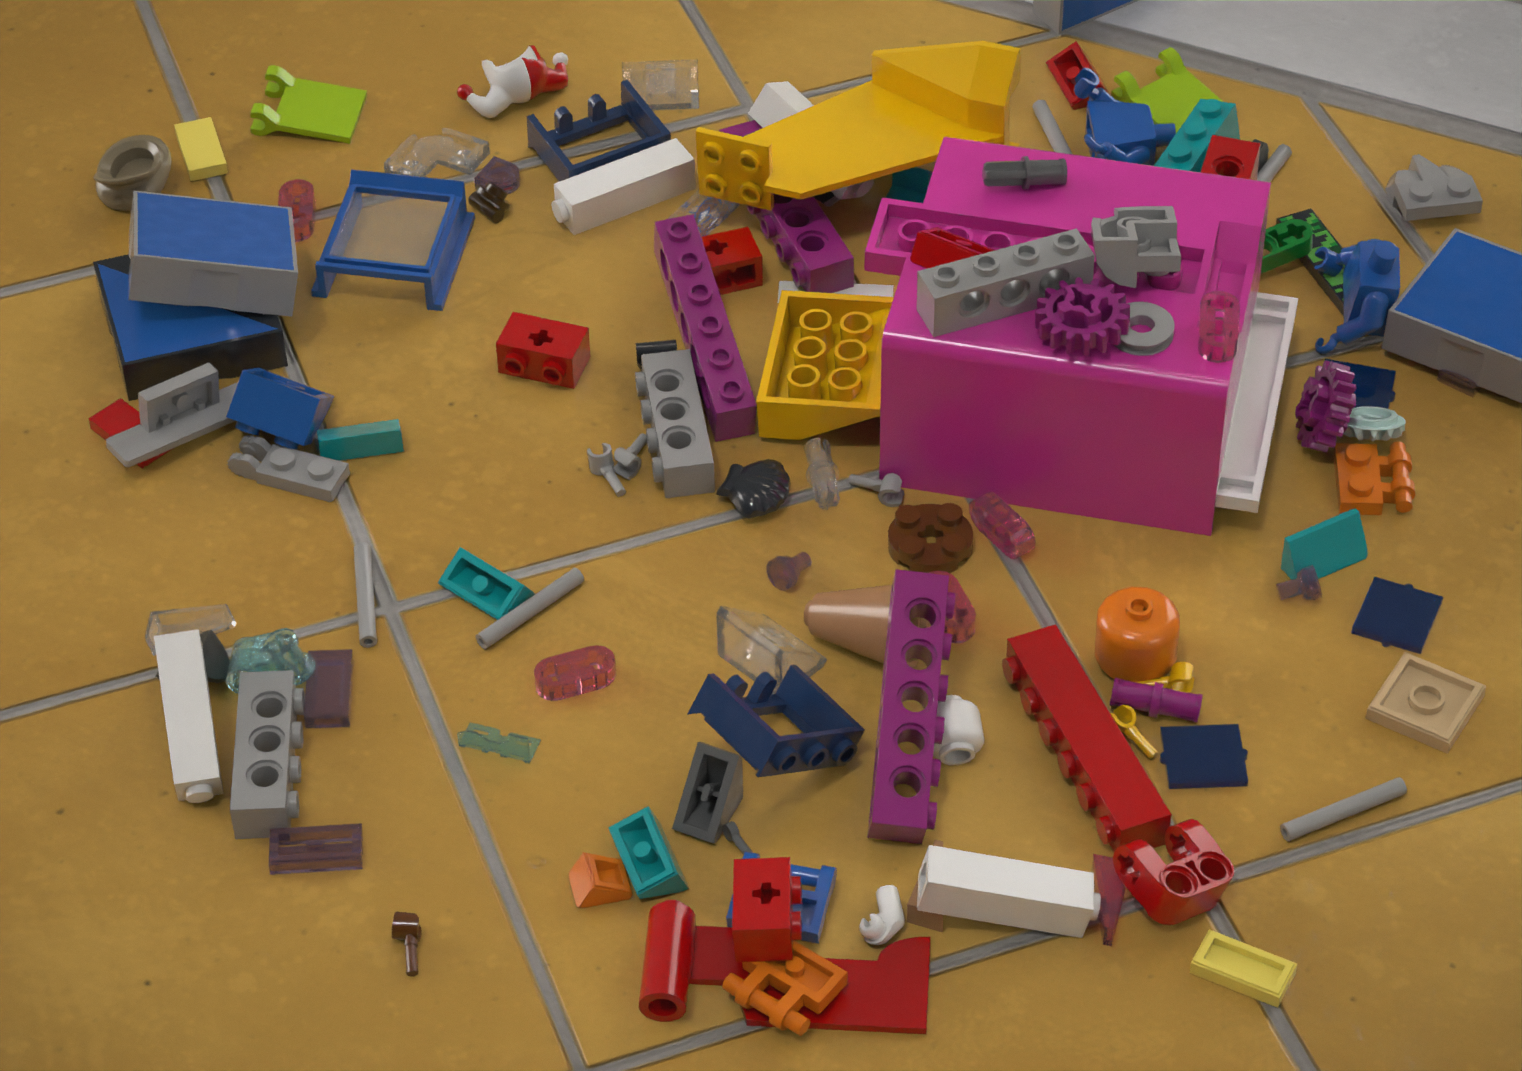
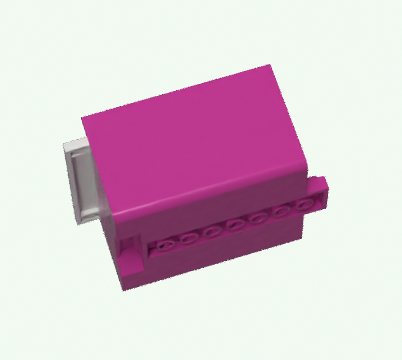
M944 137L924 202L918 203L882 197L865 249L864 271L900 276L885 324L881 347L879 479L883 480L885 475L895 473L902 480V488L1207 536L1212 534L1215 507L1258 513L1298 304V298L1259 292L1271 182ZM1023 156H1028L1029 160H1059L1064 158L1067 164V182L1065 185H1030L1028 190H1023L1022 186L987 187L983 183L982 170L986 162L1021 161ZM1173 206L1177 220V242L1181 254L1180 272H1169L1164 276H1150L1144 272H1137L1136 288L1119 285L1107 278L1098 266L1096 256L1094 258L1093 279H1099V287L1103 288L1106 285L1113 284L1115 285V294L1124 293L1126 295V304L1131 302L1153 303L1170 313L1175 325L1173 341L1169 347L1160 353L1148 356L1132 355L1121 351L1108 342L1107 352L1104 353L1097 348L1090 349L1089 356H1084L1082 349H1075L1071 355L1066 354V346L1061 345L1056 349L1050 348V339L1041 340L1039 338V329L1035 328V310L933 337L917 312V271L927 269L910 261L917 232L938 227L991 249L998 250L1077 228L1095 255L1091 235L1093 217L1101 218V220L1114 216V208ZM1134 325L1131 327L1132 330L1140 333L1152 330L1146 325Z

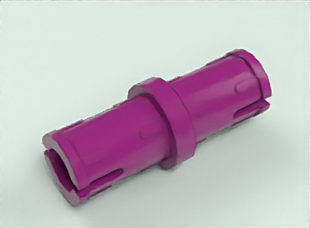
M1115 677L1109 705H1128L1133 709L1149 712V717L1157 718L1159 714L1197 723L1203 695L1163 688L1164 683L1155 682L1153 686Z

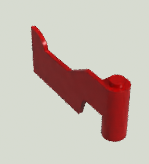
M666 900L654 905L650 909L639 996V1010L647 1018L660 1022H670L683 1017L687 1008L689 984L722 986L725 978L730 973H734L744 980L751 974L743 969L742 962H736L732 927L696 926L694 911L677 900ZM912 937L896 941L880 952L877 961L825 958L848 972V984L820 1014L805 1006L798 1011V1013L810 1019L808 1029L926 1034L931 937ZM768 985L764 990L765 993L777 1000H780L785 995L771 985ZM740 1005L747 1026L775 1027L769 1023V1017L755 1008L747 1010Z

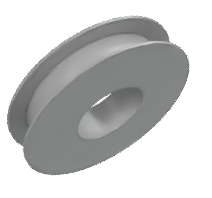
M1127 303L1130 304L1129 332L1127 335H1121V343L1114 346L1123 352L1138 356L1154 355L1169 347L1173 341L1175 326L1170 313L1153 303ZM1134 325H1146L1152 330L1140 333L1132 330L1131 327Z

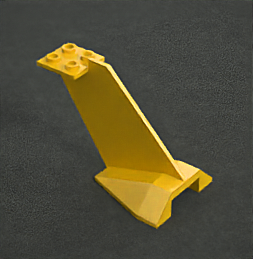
M974 41L874 50L872 53L871 81L744 137L698 127L695 134L699 195L772 210L774 207V194L801 200L935 162L944 137L1019 147V143L1009 141L1010 97L1020 82L1021 48L988 41Z

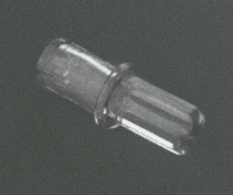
M814 438L809 440L804 447L808 462L806 478L813 487L815 501L819 503V508L828 510L830 506H837L840 501L837 486L839 470L832 460L830 442L824 439L822 442L824 450H822L821 438Z

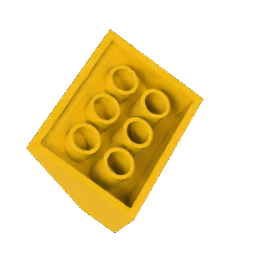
M781 291L756 400L759 437L801 440L880 416L882 338L894 297Z

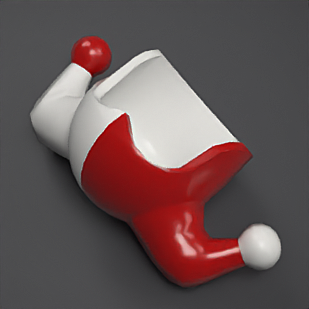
M529 45L520 57L501 66H495L490 60H483L482 68L491 86L486 97L474 94L472 87L467 84H462L458 87L457 95L462 100H467L482 116L493 118L511 103L528 102L536 98L540 93L555 92L567 87L568 74L566 65L568 64V56L563 52L556 53L553 56L555 69H551L546 66L545 60L539 55L536 47Z

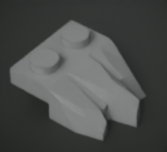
M1420 154L1412 156L1409 170H1399L1394 173L1385 188L1392 207L1400 208L1405 221L1481 213L1483 200L1471 175L1450 165L1438 167Z

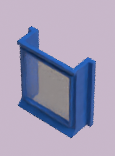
M351 169L348 189L320 260L316 261L315 264L317 277L311 289L312 297L327 298L336 274L340 273L424 283L427 310L443 311L475 220V213L467 212L464 181Z

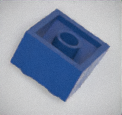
M261 368L242 370L226 417L237 421L235 428L253 435H259L260 430L275 435V443L297 450L299 444L305 446L312 443L333 402L334 395Z

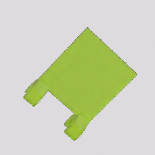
M1172 47L1161 51L1158 55V58L1164 62L1156 67L1155 72L1160 77L1158 80L1140 89L1134 76L1125 70L1114 76V82L1120 87L1111 91V96L1116 100L1150 106L1153 124L1174 123L1176 133L1200 99H1216L1223 102L1186 69L1179 53Z
M276 65L268 66L265 80L269 81L265 89V95L271 98H282L276 112L266 104L254 103L250 118L258 119L253 120L250 133L257 136H265L274 131H282L351 143L367 97V90L295 78L282 67Z

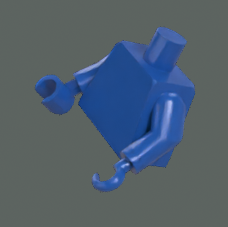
M1083 68L1075 77L1076 85L1074 86V92L1077 97L1082 99L1089 96L1084 141L1089 147L1090 156L1153 166L1155 164L1156 147L1169 145L1176 135L1175 124H1153L1150 106L1141 103H1125L1114 99L1103 88H1096L1100 82L1098 75L1089 68Z
M1370 239L1342 248L1339 254L1326 247L1317 249L1315 256L1324 261L1322 264L1315 266L1314 269L1329 276H1336L1342 270L1343 265H1345V268L1343 270L1344 324L1337 326V332L1330 336V340L1326 345L1322 346L1324 339L1318 338L1315 343L1316 351L1320 354H1326L1331 352L1337 346V343L1341 341L1346 345L1365 335L1384 337L1388 311L1397 301L1400 292L1399 248L1386 240Z

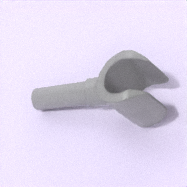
M640 434L627 449L619 447L615 450L614 458L618 463L613 469L617 474L629 480L636 476L641 467V459L637 454L647 443L646 434Z
M602 443L603 454L600 455L593 454L590 448L587 449L590 472L595 475H603L618 497L623 496L626 490L613 469L614 461L611 446L608 443Z
M895 473L885 475L883 480L851 474L849 477V484L879 492V501L888 507H897L902 502L904 491L900 489L902 480Z

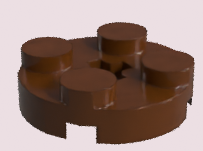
M954 503L942 505H903L896 510L895 519L890 524L888 530V551L891 558L897 564H899L900 560L902 563L909 565V571L947 575L957 570L958 563L963 561L965 557L967 562L972 554L973 529L970 522L963 516L960 506ZM925 537H935L936 543H927Z

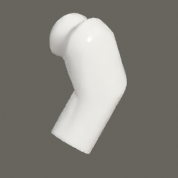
M885 885L877 889L875 895L879 913H871V920L869 922L865 918L860 922V933L869 944L882 945L887 943L904 926L905 918L899 891L893 885Z

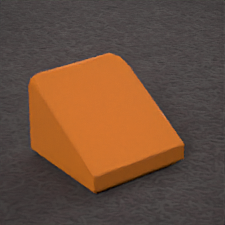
M583 852L569 872V880L575 904L578 908H588L629 900L633 895L622 859Z

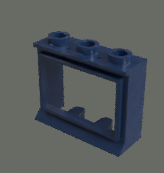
M628 80L621 82V105L606 110V102L599 94H594L588 99V117L573 122V116L565 106H561L554 112L555 129L548 132L534 114L526 116L528 148L533 147L559 182L671 140L669 130ZM626 121L631 124L642 138V140L574 165L559 148L560 145Z
M790 665L775 694L772 693L777 685V680L767 671L762 672L756 678L747 697H743L748 688V684L738 674L731 676L726 684L714 673L708 674L687 715L701 713L705 717L704 720L755 770H758L756 773L758 778L845 766L855 756L858 749L857 744L865 731L858 722L797 665ZM783 713L803 733L779 736L759 716Z

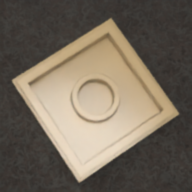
M1404 652L1368 706L1366 719L1448 754L1483 699L1486 685Z

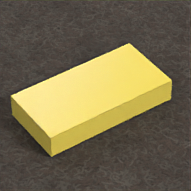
M211 117L174 124L175 134L190 181L228 173L227 163Z
M1210 929L1190 965V973L1277 1008L1286 994L1297 969V963Z

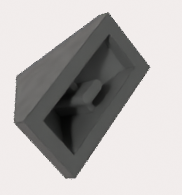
M704 742L697 743L672 829L711 843L718 841L723 832V824L729 822L743 799V765L741 755Z

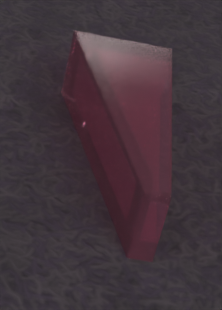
M1093 854L1092 873H1094V891L1100 893L1101 896L1098 917L1103 945L1112 947L1126 886L1115 872L1112 857Z

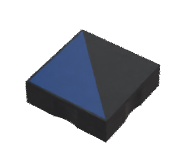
M129 254L93 262L100 300L109 332L114 339L118 364L129 401L137 400L138 392L206 363H210L218 370L219 379L240 377L242 370L261 368L268 371L288 366L283 330L278 315L234 311L209 306H183L129 300V269L131 260Z

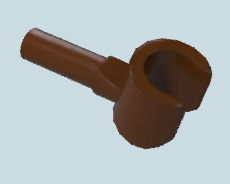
M395 912L392 922V938L405 940L406 974L408 976L418 975L417 947L422 935L419 917L415 913Z

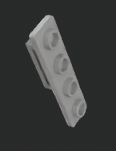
M206 363L138 392L140 424L107 438V449L125 467H131L234 422L235 420L227 418L226 415L238 382L219 390L218 370L210 363Z

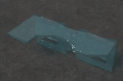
M471 722L466 731L458 732L457 734L460 747H470L482 750L484 753L492 751L500 753V757H510L529 764L541 742V739L512 732L507 737L503 736L502 738L499 729ZM474 729L488 732L489 734L488 736L479 734Z

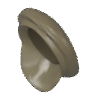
M134 135L112 145L102 156L97 166V172L93 177L99 199L111 209L131 211L133 190L161 193L169 176L172 163L171 152L168 146L161 139L151 135Z

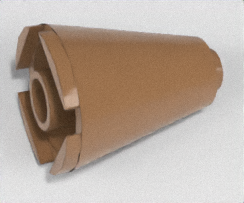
M891 585L817 593L805 606V625L808 626L813 636L884 664ZM916 617L910 620L918 628L930 627V623L924 618ZM912 658L906 662L911 668H914L920 659Z

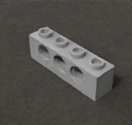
M1076 228L917 271V312L932 336L936 337L1037 309V299L1045 298L1046 288L1059 290V281L1063 280L1068 285L1075 284L1077 277H1081L1084 284H1090L1093 280L1095 255Z
M690 349L641 355L642 371L635 372V383L638 397L645 396L646 399L640 400L643 425L651 424V428L646 429L648 452L657 454V457H652L654 482H662L665 498L715 492L714 461Z
M293 670L240 673L230 814L235 839L290 837L291 818H299L298 791H293V783H301L300 756H295V749L303 748L302 722H297V715L305 714L304 688H296Z

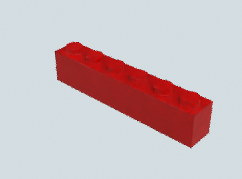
M1054 624L1008 638L1006 658L1002 660L1004 675L1010 684L1015 683L1018 688L1025 712L1028 715L1033 714L1038 722L1040 736L1047 747L1052 746L1062 775L1066 779L1071 778L1074 783L1082 809L1090 811L1094 817L1101 841L1104 844H1109L1113 851L1121 845L1138 839L1146 841L1152 848L1165 845V833L1170 827L1172 814L1057 625Z

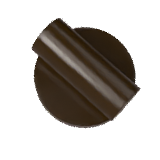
M488 182L486 186L478 184L475 188L476 191L469 196L468 203L492 222L499 223L504 217V211L508 210L511 205L505 199L508 193L492 182Z

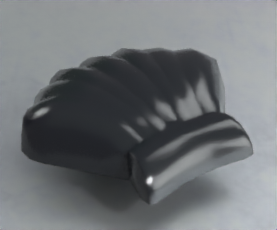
M760 460L747 466L732 464L726 479L717 489L716 495L728 497L740 514L750 519L776 511L789 495L791 483L782 463L776 460Z

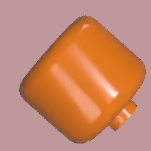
M1133 586L1117 590L1106 597L1097 611L1095 658L1101 670L1112 679L1116 677L1131 682L1158 679L1167 675L1177 660L1180 615L1173 601L1159 591L1148 587Z

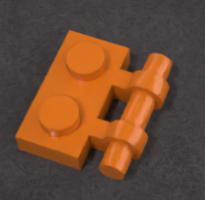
M1399 441L1393 442L1389 446L1390 454L1388 456H1378L1377 444L1336 443L1333 457L1339 514L1356 508L1360 515H1382L1383 503L1395 504L1396 510L1401 513L1409 512L1413 508L1412 500L1415 497L1414 482L1409 479L1412 461L1411 455L1406 452V445ZM1380 476L1392 477L1393 481L1390 483L1381 482Z
M793 940V960L742 962L743 969L751 974L744 980L734 973H730L725 978L722 988L735 996L734 1000L737 1004L747 1010L755 1008L768 1016L769 1023L782 1031L788 1028L802 1036L809 1028L810 1019L798 1013V1011L805 1006L820 1014L848 984V972ZM768 985H771L785 995L780 1000H777L765 993L764 990Z

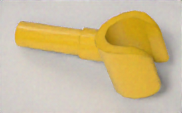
M1177 662L1171 667L1170 676L1137 681L1136 683L1154 686L1155 682L1164 683L1163 688L1191 693L1195 680L1192 676L1193 665L1188 662Z
M1121 705L1113 713H1110L1121 732L1131 739L1149 759H1152L1158 753L1134 725L1136 713L1131 706Z

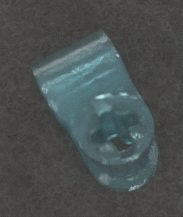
M281 628L274 632L254 637H243L233 644L226 684L228 688L238 694L241 672L293 670L297 686L308 680L313 674L316 667L315 661L310 654L300 649L297 635L289 628Z

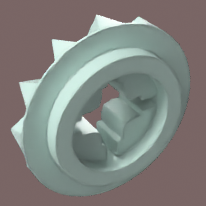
M1371 406L1356 407L1351 411L1348 428L1344 434L1348 437H1356L1358 440L1387 441L1390 438L1402 436V432L1405 431L1406 421L1390 409Z

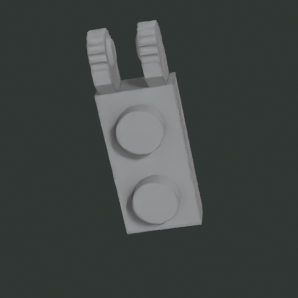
M253 435L244 436L238 447L241 452L233 453L227 461L229 469L235 475H242L244 478L256 480L258 484L327 502L334 500L350 474L349 463L276 444L271 446L264 438L253 437Z

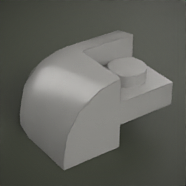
M1173 206L1114 208V216L1102 220L1101 218L1093 217L1091 235L1096 261L1107 278L1119 285L1136 288L1137 272H1144L1150 276H1164L1169 272H1180L1181 254L1177 242V220Z

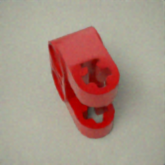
M1194 819L1182 821L1170 826L1166 830L1165 846L1174 861L1166 865L1152 846L1142 839L1117 847L1113 854V865L1119 879L1145 908L1147 914L1154 921L1163 925H1175L1213 909L1235 873L1231 860L1225 856L1204 826Z

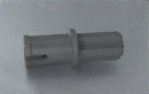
M1023 156L1021 161L986 162L982 170L983 183L987 187L1022 186L1023 190H1028L1030 185H1065L1067 182L1066 160L1064 158L1059 160H1029L1028 156Z

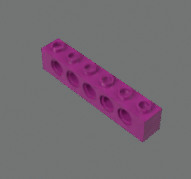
M755 120L720 129L719 132L744 137L763 127ZM774 194V207L772 210L746 205L751 215L755 214L759 219L765 238H771L775 244L779 260L786 262L789 266L792 279L797 287L802 286L805 292L834 293L854 287V257L813 196L800 200Z
M694 214L655 221L654 253L685 349H690L698 390L714 440L718 442L755 434L757 404Z
M895 569L890 593L867 838L922 844L926 830H934L937 802H929L930 786L938 787L941 760L933 759L934 744H942L945 722L944 717L937 716L938 701L945 702L948 688V675L940 674L941 661H949L952 634L944 633L945 619L953 618L955 607V593L948 592V575ZM916 617L924 618L931 626L928 628H918L910 620ZM912 658L920 659L927 665V668L916 670L911 668L906 661ZM915 700L923 706L924 710L919 712L909 711L903 706L902 702ZM902 742L914 743L920 752L912 755L906 754L899 748L898 744ZM900 784L909 785L915 790L916 795L908 798L902 797L895 791L894 787Z

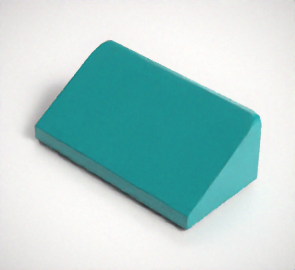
M399 419L317 430L320 456L340 461L404 452Z
M1356 508L1286 537L1284 540L1281 569L1300 587L1366 559L1368 548L1360 512Z
M461 547L437 582L497 620L535 595L525 585Z
M649 806L609 827V831L639 899L679 893L689 889L664 829Z

